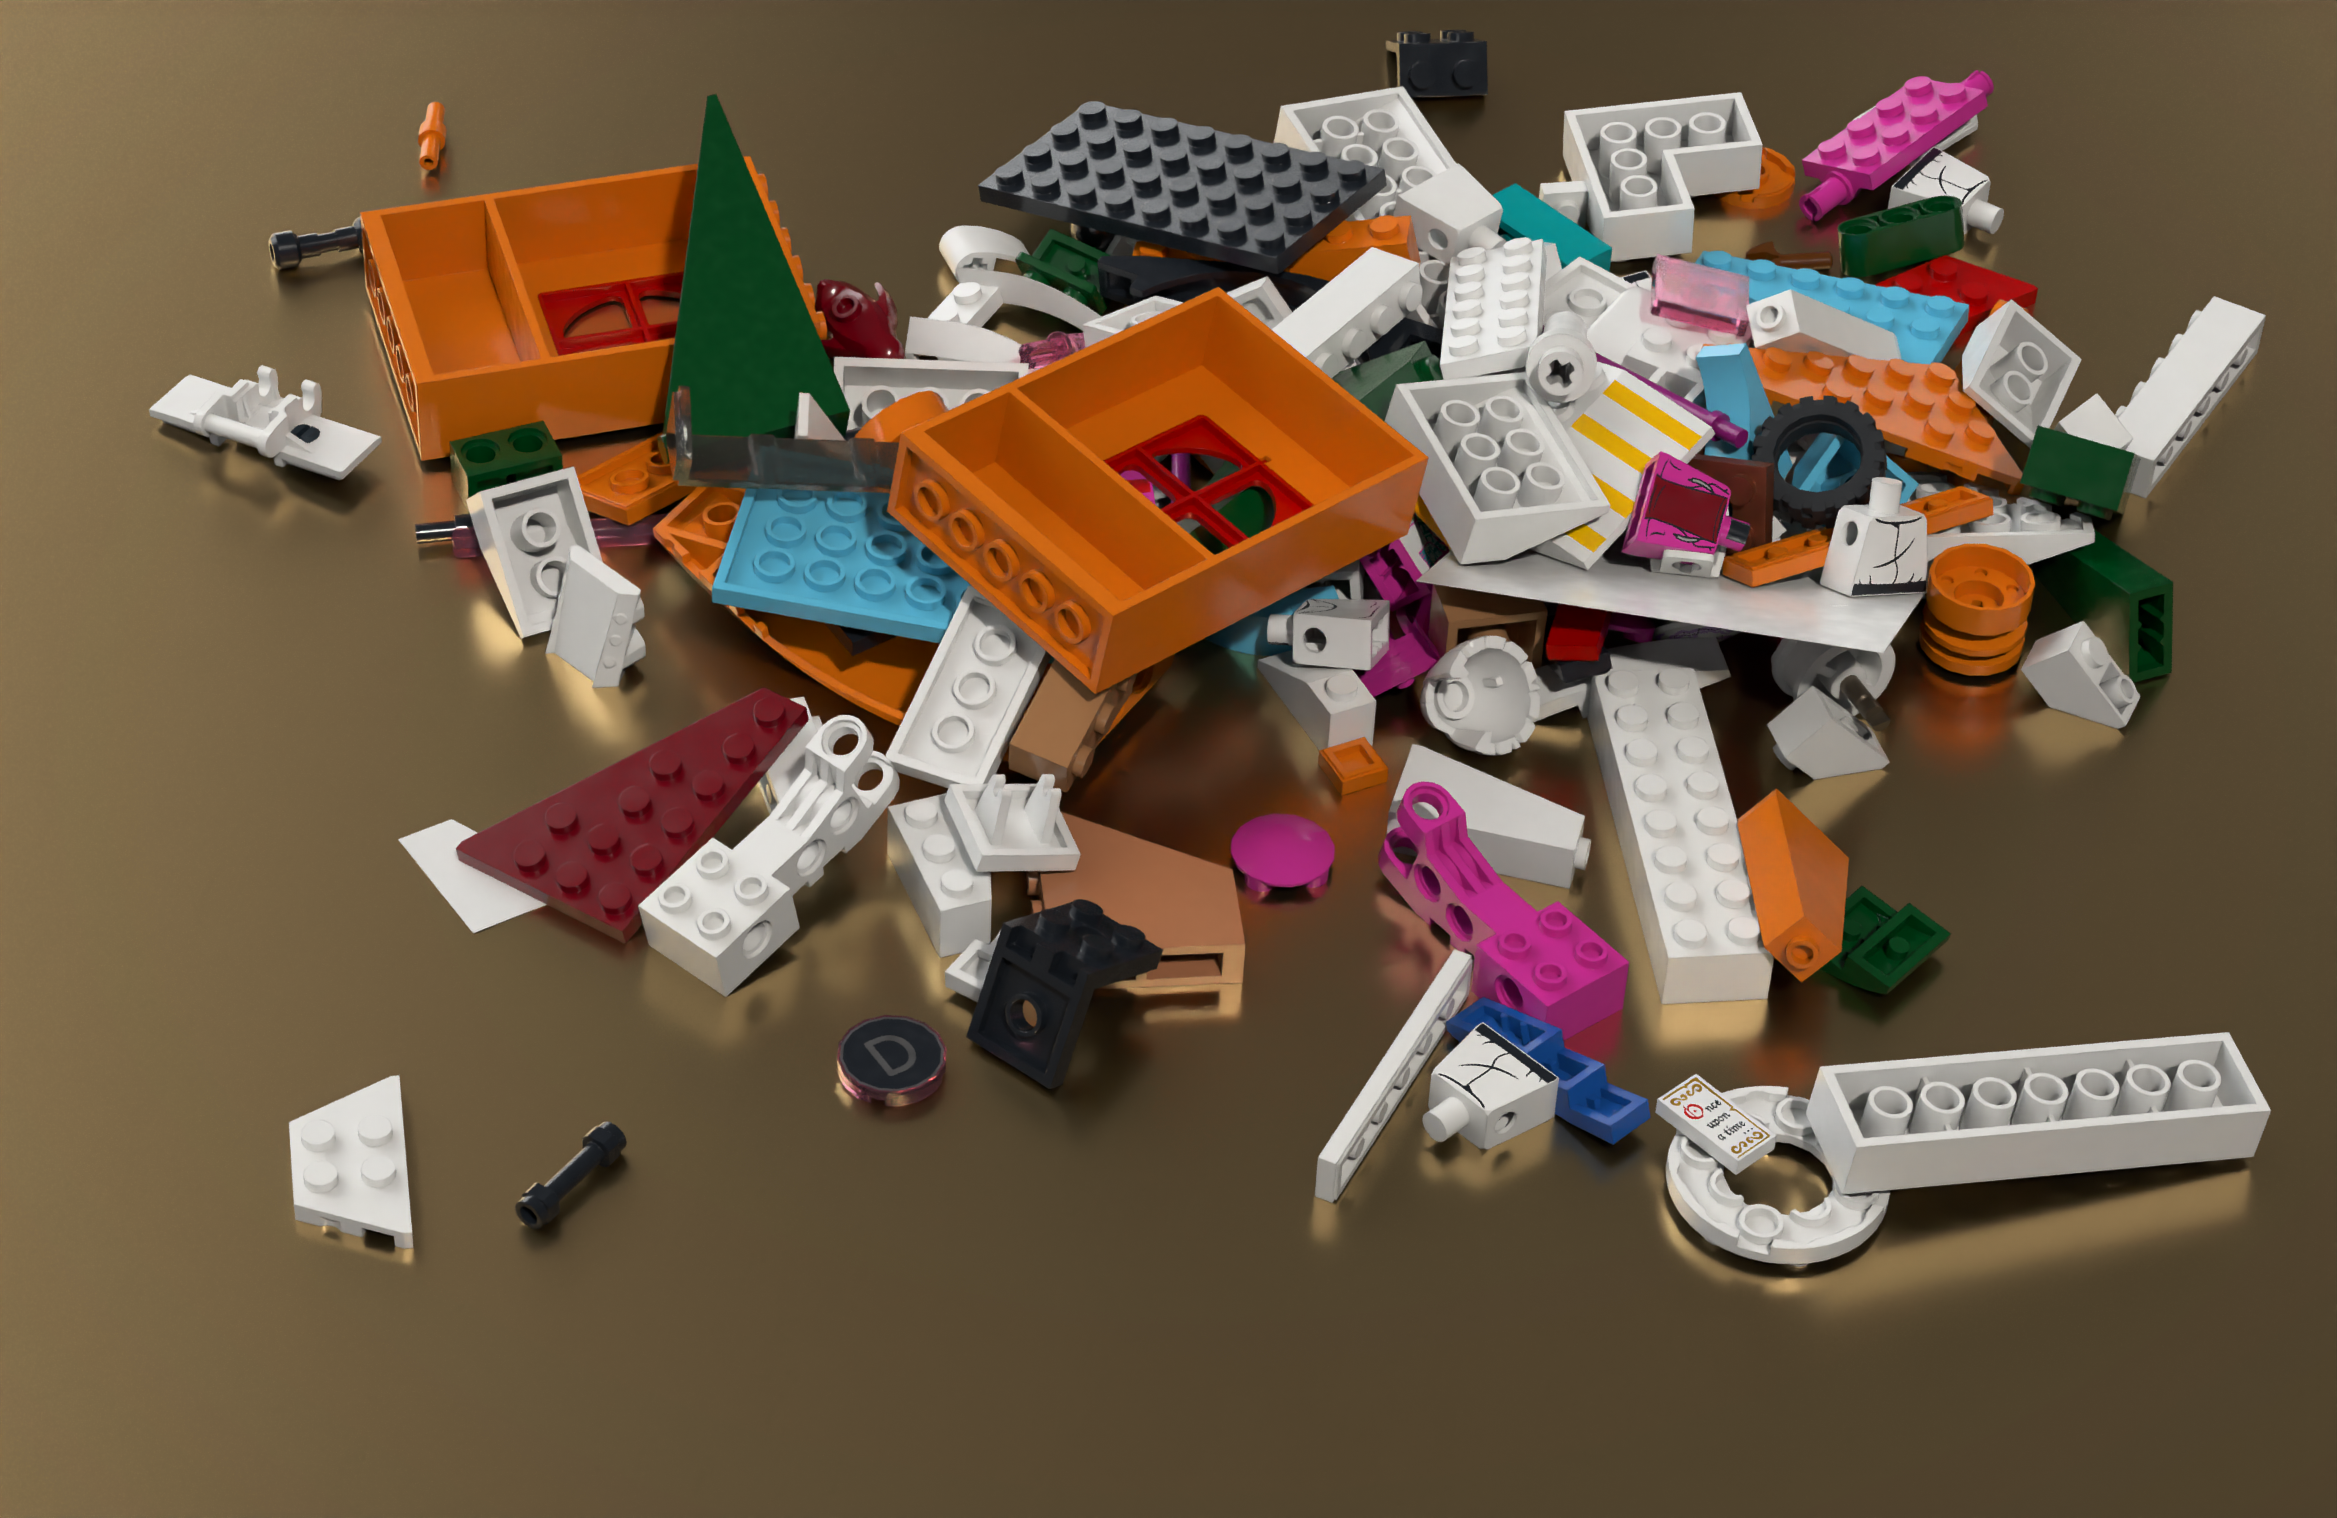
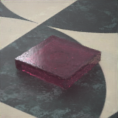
M1656 254L1652 267L1650 307L1652 315L1724 333H1732L1740 337L1745 335L1749 323L1746 305H1749V276Z

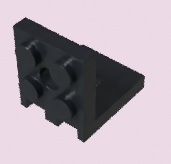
M1077 899L1070 903L1004 922L966 1038L1048 1089L1063 1085L1094 990L1157 969L1163 949L1146 940V936L1141 930L1133 926L1119 924L1104 915V911L1099 905L1083 899ZM1025 1000L1030 1002L1036 1010L1037 1022L1035 1027L1031 1026L1024 1017L1023 1004Z

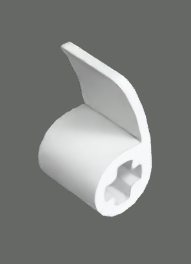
M956 226L948 230L942 236L939 243V250L958 282L956 267L993 271L996 258L1016 263L1015 258L1020 252L1030 255L1019 239L999 230L982 226Z

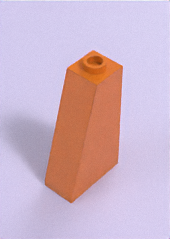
M1776 788L1742 815L1737 821L1764 948L1802 983L1842 952L1849 857Z

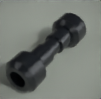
M361 217L356 218L352 226L337 228L333 232L318 235L317 233L297 236L291 230L272 233L268 243L273 265L279 270L295 268L299 266L302 259L320 256L321 253L335 250L342 252L357 249L363 254Z

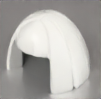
M1478 636L1460 643L1439 659L1423 681L1420 707L1425 720L1433 728L1444 732L1447 738L1455 745L1478 754L1496 756L1510 753L1512 749H1518L1521 747L1520 743L1526 742L1535 729L1533 721L1538 720L1541 706V696L1536 692L1540 689L1539 685L1535 683L1537 674L1532 662L1526 661L1528 655L1513 641H1506V638L1500 636Z

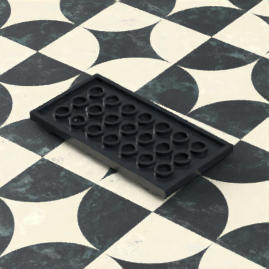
M1088 101L1080 105L1078 110L1061 123L1054 125L1049 132L1036 142L1026 146L1020 154L1008 163L997 168L995 173L978 185L982 202L1280 274L1386 187L1387 183L1385 169L1365 165L1358 160L1347 161L1326 156L1322 152H1308L1288 147V145L1283 143L1264 142L1251 139L1250 136L1244 134L1234 135L1216 131L1209 126L1190 125L1177 122L1174 118H1160L1142 114L1135 109L1125 110L1107 106L1100 101Z

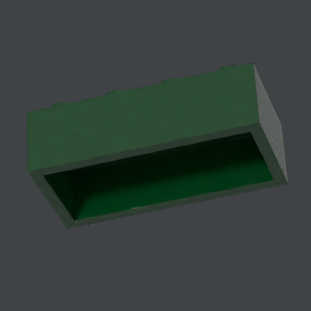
M2038 425L2020 483L2030 487L2028 496L2061 507H2064L2065 500L2068 498L2079 502L2076 510L2111 521L2113 512L2124 515L2141 459L2135 453Z

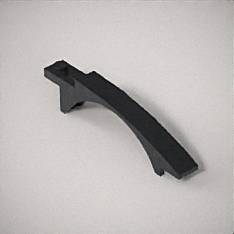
M1101 256L1097 261L1100 295L1129 306L1153 296L1184 303L1217 287L1227 293L1268 276L1293 312L1330 282L1308 275L1282 271L1280 274H1274L1222 261L1152 256ZM1404 317L1357 359L1362 364L1425 341L1431 354L1440 360L1443 329Z

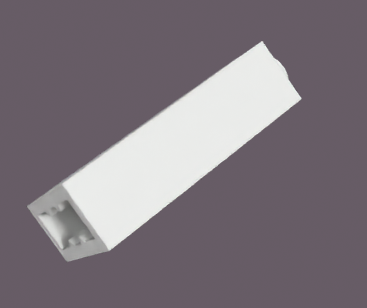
M1790 289L1746 305L1756 349L1775 347L1789 352L1808 353L1810 351H1817L1832 356L1849 357L1850 355H1859L1867 359L1902 360L1897 336L1893 332Z
M1412 744L1389 809L1387 834L1394 828L1401 827L1397 821V810L1406 789L1412 784L1421 781L1433 782L1446 789L1465 811L1468 837L1497 874L1570 889L1576 868L1585 870L1590 853L1591 839L1583 838L1584 815L1426 747ZM1418 802L1412 805L1415 813L1424 819L1432 820L1439 817L1437 810L1428 803ZM1408 847L1393 849V852L1417 857V853Z

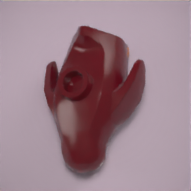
M824 279L818 283L815 311H822L825 316L827 335L830 339L821 340L828 358L834 361V357L905 359L903 344L896 335L898 325L897 308L888 291L879 282L874 284L878 300L873 299L859 288L845 281Z

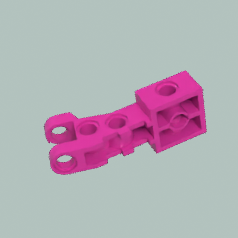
M1424 781L1414 783L1407 788L1397 810V821L1401 827L1394 828L1387 834L1378 855V865L1383 874L1419 917L1429 925L1436 922L1451 935L1450 944L1466 954L1470 952L1475 957L1471 991L1479 998H1488L1562 1029L1564 1041L1623 1009L1629 961L1559 901L1537 912L1508 887L1468 837L1466 813L1446 789L1433 782ZM1418 802L1428 803L1437 810L1439 817L1432 820L1424 819L1415 813L1412 805ZM1408 847L1415 851L1417 857L1414 864H1406L1400 861L1395 856L1393 849Z

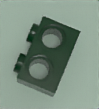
M544 421L449 442L452 482L469 514L466 500L480 491L563 469L562 454Z

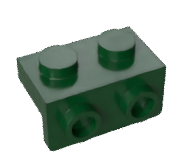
M1050 228L1032 256L1020 252L1015 258L1023 277L1041 282L1063 292L1089 307L1100 316H1102L1112 301L1100 295L1097 263L1101 256L1111 255Z

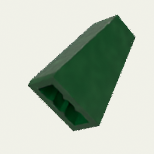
M2095 530L2094 543L2033 563V573L2076 624L2084 621L2093 634L2103 641L2109 655L2124 675H2127L2133 683L2172 673L2173 581Z

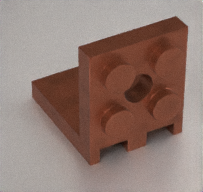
M1704 446L1687 465L1730 488L1731 497L1729 502L1733 509L1732 517L1750 524L1749 535L1741 551L1771 543L1773 532L1774 463L1704 455ZM1726 548L1725 556L1738 553V551Z

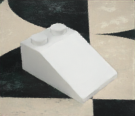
M2011 299L1976 326L1962 354L1963 392L2031 449L2037 426L2050 428L2082 359Z
M574 466L480 491L466 500L480 549L521 639L552 630L551 625L557 610L570 546L579 545L603 562Z

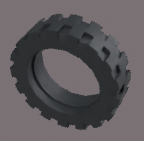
M1813 396L1800 398V403L1793 406L1787 403L1778 409V415L1774 418L1769 416L1762 424V434H1757L1754 439L1752 461L1774 463L1773 511L1779 512L1780 519L1789 524H1792L1793 521L1801 523L1802 528L1815 529L1816 525H1826V529L1834 528L1838 511L1844 505L1869 504L1872 478H1886L1887 458L1883 434L1881 430L1876 429V422L1868 412L1863 415L1859 411V406L1848 400L1844 404L1838 402L1837 397L1824 396L1823 400H1813ZM1828 433L1840 435L1853 443L1859 450L1862 461L1858 471L1845 484L1834 490L1811 492L1794 487L1780 475L1778 462L1782 453L1791 443L1805 435Z

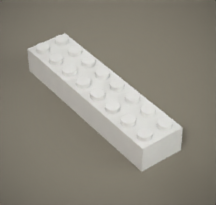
M1694 668L1618 670L1594 675L1592 677L1587 719L1661 1003L1677 1004L1767 999L1774 956L1764 948L1737 826V818Z
M2225 1032L1821 1066L1817 1074L1806 1116L1841 1193L1853 1194L2254 1157L2271 1109L2230 1033Z

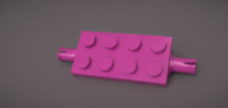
M1978 70L1971 73L1961 83H1944L1931 80L1926 76L1911 78L1894 94L1877 102L1876 107L1865 115L1848 123L1847 127L1840 133L1820 143L1815 151L1802 159L1805 176L1818 178L1822 182L1814 190L1800 198L1799 206L1804 216L1809 220L1814 219L1818 221L1838 204L1846 205L1856 198L1862 188L1874 190L1988 107L1986 97L1991 95L1994 90L1992 79L1984 71L1979 72Z

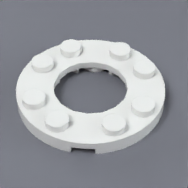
M1752 1086L1723 1092V1095L1776 1134V1142L1790 1143L1807 1150L1825 1164L1832 1178V1191L1828 1197L1824 1198L1823 1203L1810 1211L1800 1213L1798 1210L1793 1209L1790 1211V1215L1781 1214L1775 1208L1764 1204L1747 1205L1743 1202L1744 1197L1741 1194L1735 1195L1730 1190L1723 1175L1724 1165L1676 1129V1135L1672 1140L1667 1156V1187L1673 1203L1682 1217L1707 1242L1749 1259L1802 1267L1809 1263L1825 1261L1845 1254L1861 1245L1876 1231L1887 1211L1890 1190L1853 1194L1841 1193L1806 1116L1810 1100L1788 1095L1789 1087Z

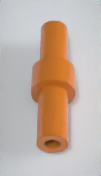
M432 102L428 105L426 119L419 129L418 143L421 147L419 163L426 170H432L437 167L439 152L443 149L446 142L447 129L443 124L445 107L439 102Z

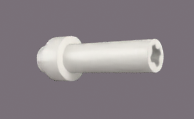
M1567 311L1552 315L1544 326L1543 334L1536 338L1529 349L1526 362L1527 379L1532 389L1548 401L1557 403L1574 401L1590 389L1595 379L1596 353L1592 344L1587 339V328L1581 317Z

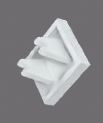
M993 774L988 784L949 785L944 801L976 872H1045L1076 869L1081 853L1059 809L1062 793L1060 788H1053L1055 782L1053 774H1042L1037 784H1005L1004 774Z

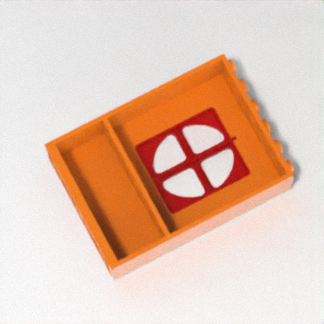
M745 156L743 157L820 340H826L827 325L825 316L822 311H815V297L811 283L803 282V269L799 255L791 254L792 248L787 227L780 228L778 206L775 200L769 201L766 177L764 173L758 174L751 157ZM698 163L360 212L366 291L421 461L450 457V441L539 421L545 422L554 440L664 423L677 321L650 325L640 298L644 296L681 298ZM610 301H617L623 305L631 328L564 337L566 329L578 316L591 308Z
M1217 287L901 432L887 512L1093 693L1097 694L1407 535L1429 457L1231 296ZM1177 453L1201 454L1229 461L1240 470L1198 491H1193L1154 457ZM1128 470L1139 472L1168 496L1173 503L1159 509L1120 475ZM1251 486H1259L1265 489L1272 498L1275 510L1274 520L1270 528L1249 538L1216 511L1212 505ZM1184 519L1197 521L1225 544L1228 549L1214 555L1177 523Z

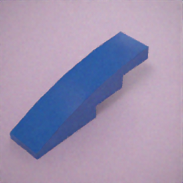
M1485 997L1480 998L1446 1021L1447 1031L1459 1042L1476 1026L1484 1022L1559 1077L1555 1114L1611 1144H1615L1651 1118L1648 1099L1608 1083L1605 1064L1565 1048L1562 1029Z

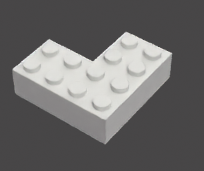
M1741 92L1564 111L1563 158L1571 180L1585 181L1588 189L1586 221L1591 234L1612 247L1611 262H1625L1631 259L1658 256L1670 257L1676 254L1692 253L1695 208L1691 198L1699 195L1754 190L1760 187L1763 144Z

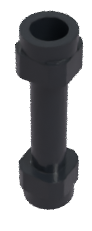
M606 1121L602 1122L599 1126L593 1127L582 1138L583 1149L544 1186L540 1183H534L522 1194V1199L515 1205V1211L519 1219L526 1226L532 1229H540L543 1225L550 1223L560 1213V1201L598 1165L608 1167L620 1156V1152L626 1147L627 1141L623 1132L615 1124Z

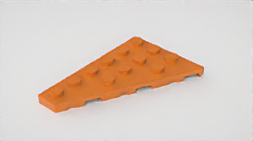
M1703 344V346H1715L1713 344ZM1775 347L1767 349L1749 348L1770 406L1774 401L1782 404L1790 403L1793 406L1800 403V398L1813 396V400H1823L1824 396L1837 397L1838 402L1844 404L1847 400L1859 406V411L1863 415L1868 412L1876 422V429L1881 430L1884 440L1906 448L1904 452L1905 457L1941 470H1949L1958 476L1975 481L1977 475L1981 474L2003 482L2008 494L2020 495L2024 487L2020 483L2023 475L2022 471L1997 437L1995 430L1986 421L1976 406L1975 401L1963 392L1962 384L1956 377V373L1949 366L1938 362L1919 364L1909 363L1901 359H1891L1890 361L1867 359L1859 355H1850L1849 357L1832 356L1817 351H1810L1808 353L1789 352Z

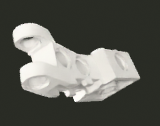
M839 715L828 720L805 747L804 770L772 813L733 850L712 837L638 905L649 946L727 997L800 928L793 895L802 886L806 885L810 888L824 875L823 867L840 851L845 854L850 851L864 837L899 790L900 779L896 769L883 753L873 751V736L859 718L851 715ZM846 734L858 736V744L851 753L846 755L833 754V747L840 737ZM872 769L883 771V779L876 788L867 791L858 788L859 780L865 772Z

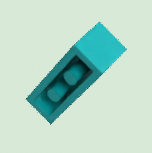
M1515 183L1492 195L1501 204L1503 209L1498 235L1507 242L1517 238H1530L1531 241L1543 239V242L1556 243L1562 269L1578 257H1582L1606 271H1610L1612 247Z

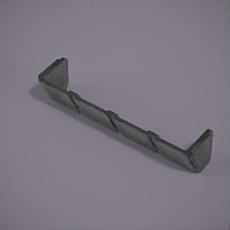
M679 386L678 392H673L666 431L672 480L678 481V486L890 493L899 443L876 442L871 438H851L849 441L775 438L774 435L751 434L748 437L692 435L689 386Z

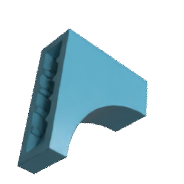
M1747 343L1703 346L1696 356V360L1703 380L1706 410L1710 412L1719 410L1729 416L1731 423L1748 431V440L1743 447L1736 448L1723 440L1716 442L1709 440L1705 445L1704 455L1752 460V455H1754V439L1757 434H1762V424L1769 416L1774 418V414ZM1787 449L1782 453L1778 462V470L1783 479L1793 466ZM1729 502V516L1732 517L1733 509Z

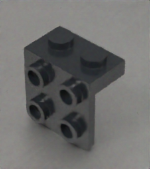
M1441 30L1440 39H1431V33L1403 31L1397 32V40L1386 41V50L1396 52L1397 87L1403 86L1411 98L1488 95L1487 41L1475 39L1474 32L1466 30Z

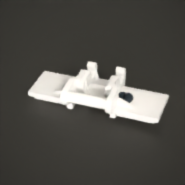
M263 365L257 371L259 383L240 379L232 388L189 374L149 409L151 417L161 419L166 424L209 437L211 444L220 446L226 439H230L257 448L259 454L263 456L274 457V463L277 466L284 467L286 464H290L339 481L345 478L382 443L381 436L320 417L322 413V391L319 383L305 379L301 385L303 397L288 394L285 398L280 397L276 370Z

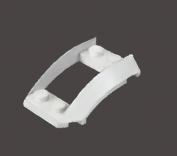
M956 267L959 284L928 318L910 316L905 356L906 359H918L921 355L935 356L938 360L1029 363L1028 374L1051 364V362L1010 338L982 328L1003 303L1019 305L1048 313L1078 327L1082 331V324L1102 316L1063 292L1030 278L1006 272ZM1084 334L1080 336L1062 358L1086 348Z

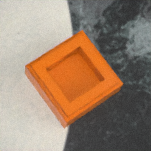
M1365 737L1319 750L1318 765L1341 796L1385 783L1388 780L1389 768Z

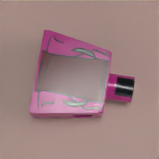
M1660 451L1645 464L1621 552L1659 560L1662 559L1663 551L1668 549L1714 555L1717 545H1721L1740 552L1747 541L1750 524L1726 515L1731 497V490L1728 486L1675 457ZM1680 562L1689 565L1695 564L1692 562Z

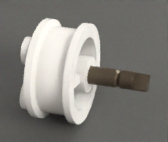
M1839 604V605H1832V606H1848V605ZM1786 638L1781 640L1771 657L1772 674L1782 691L1793 696L1794 701L1810 687L1814 686L1853 716L1860 713L1874 731H1882L1890 724V718L1885 714L1876 699L1885 690L1894 672L1895 653L1891 645L1887 647L1884 653Z

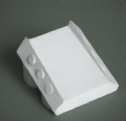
M570 546L557 610L552 621V630L545 654L555 653L593 681L592 688L619 686L626 669L646 656L645 642L636 629V623L645 617L644 604L640 597L641 589L581 546Z

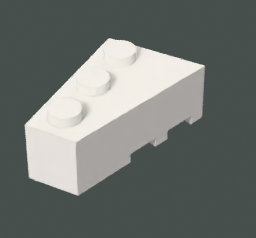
M946 793L888 806L887 854L940 958L963 953L975 938L988 945L991 943V872H976L944 801Z

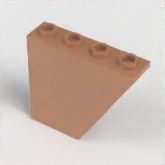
M1061 812L1081 856L1075 870L1026 871L1027 895H1037V900H1031V914L1070 903L1077 899L1088 900L1099 905L1103 909L1104 915L1119 924L1133 926L1141 930L1145 934L1146 940L1163 949L1157 969L1097 989L1243 983L1245 939L1233 869Z

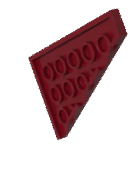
M763 687L463 840L456 848L459 861L626 944L643 924L638 905L715 836L809 721L807 708Z

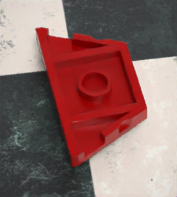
M1947 255L1938 257L1875 284L1876 286L1886 288L1892 286L1902 287L1910 293L1930 297L1946 296L1955 302L1969 304L1968 322L1958 336L1974 330L1976 326L1987 319L1994 305L2000 299L2007 302L2012 299L2020 307L2025 308L2036 303L2038 288L2033 284Z

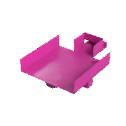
M1415 619L1414 622L1417 630L1396 640L1389 627V650L1371 670L1352 669L1373 697L1393 687L1398 689L1409 687L1413 684L1415 676L1431 669L1439 661L1440 656L1436 647Z

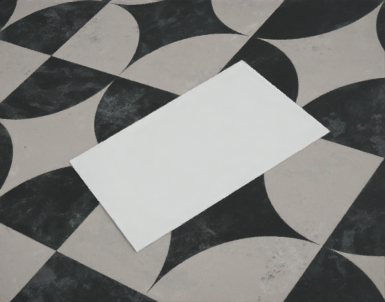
M1618 537L1588 570L1530 549L1506 560L1460 565L1451 550L1416 580L1417 582L1877 653L1885 652L1925 594L1850 597L1820 585L1823 567L1757 587H1750L1724 576L1723 567L1718 579L1651 572L1650 558L1621 552L1625 537ZM1843 604V605H1848V606H1832V605Z

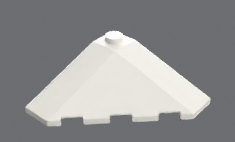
M1933 471L1906 472L1919 483L1907 502L1955 488L1953 484L1947 482V475ZM1972 482L1966 483L1964 487L1993 498L1994 515L1927 535V581L1934 558L1947 548L1962 544H1988L2003 548L2022 558L2029 565L2094 543L2095 532L2091 516L2074 512L2070 514V519L2061 520L2059 514L2052 512V505L2025 497L2018 498L2017 504H2007L2006 499L1999 497V490Z

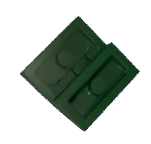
M1860 886L1846 898L1842 952L1820 969L1856 987L1887 995L1949 940L1951 933L1911 903H1908L1897 912L1864 886Z

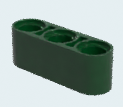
M1935 196L1842 222L1837 228L1840 271L1842 274L1850 277L1871 276L1960 251L1965 244L1962 201L1954 196Z

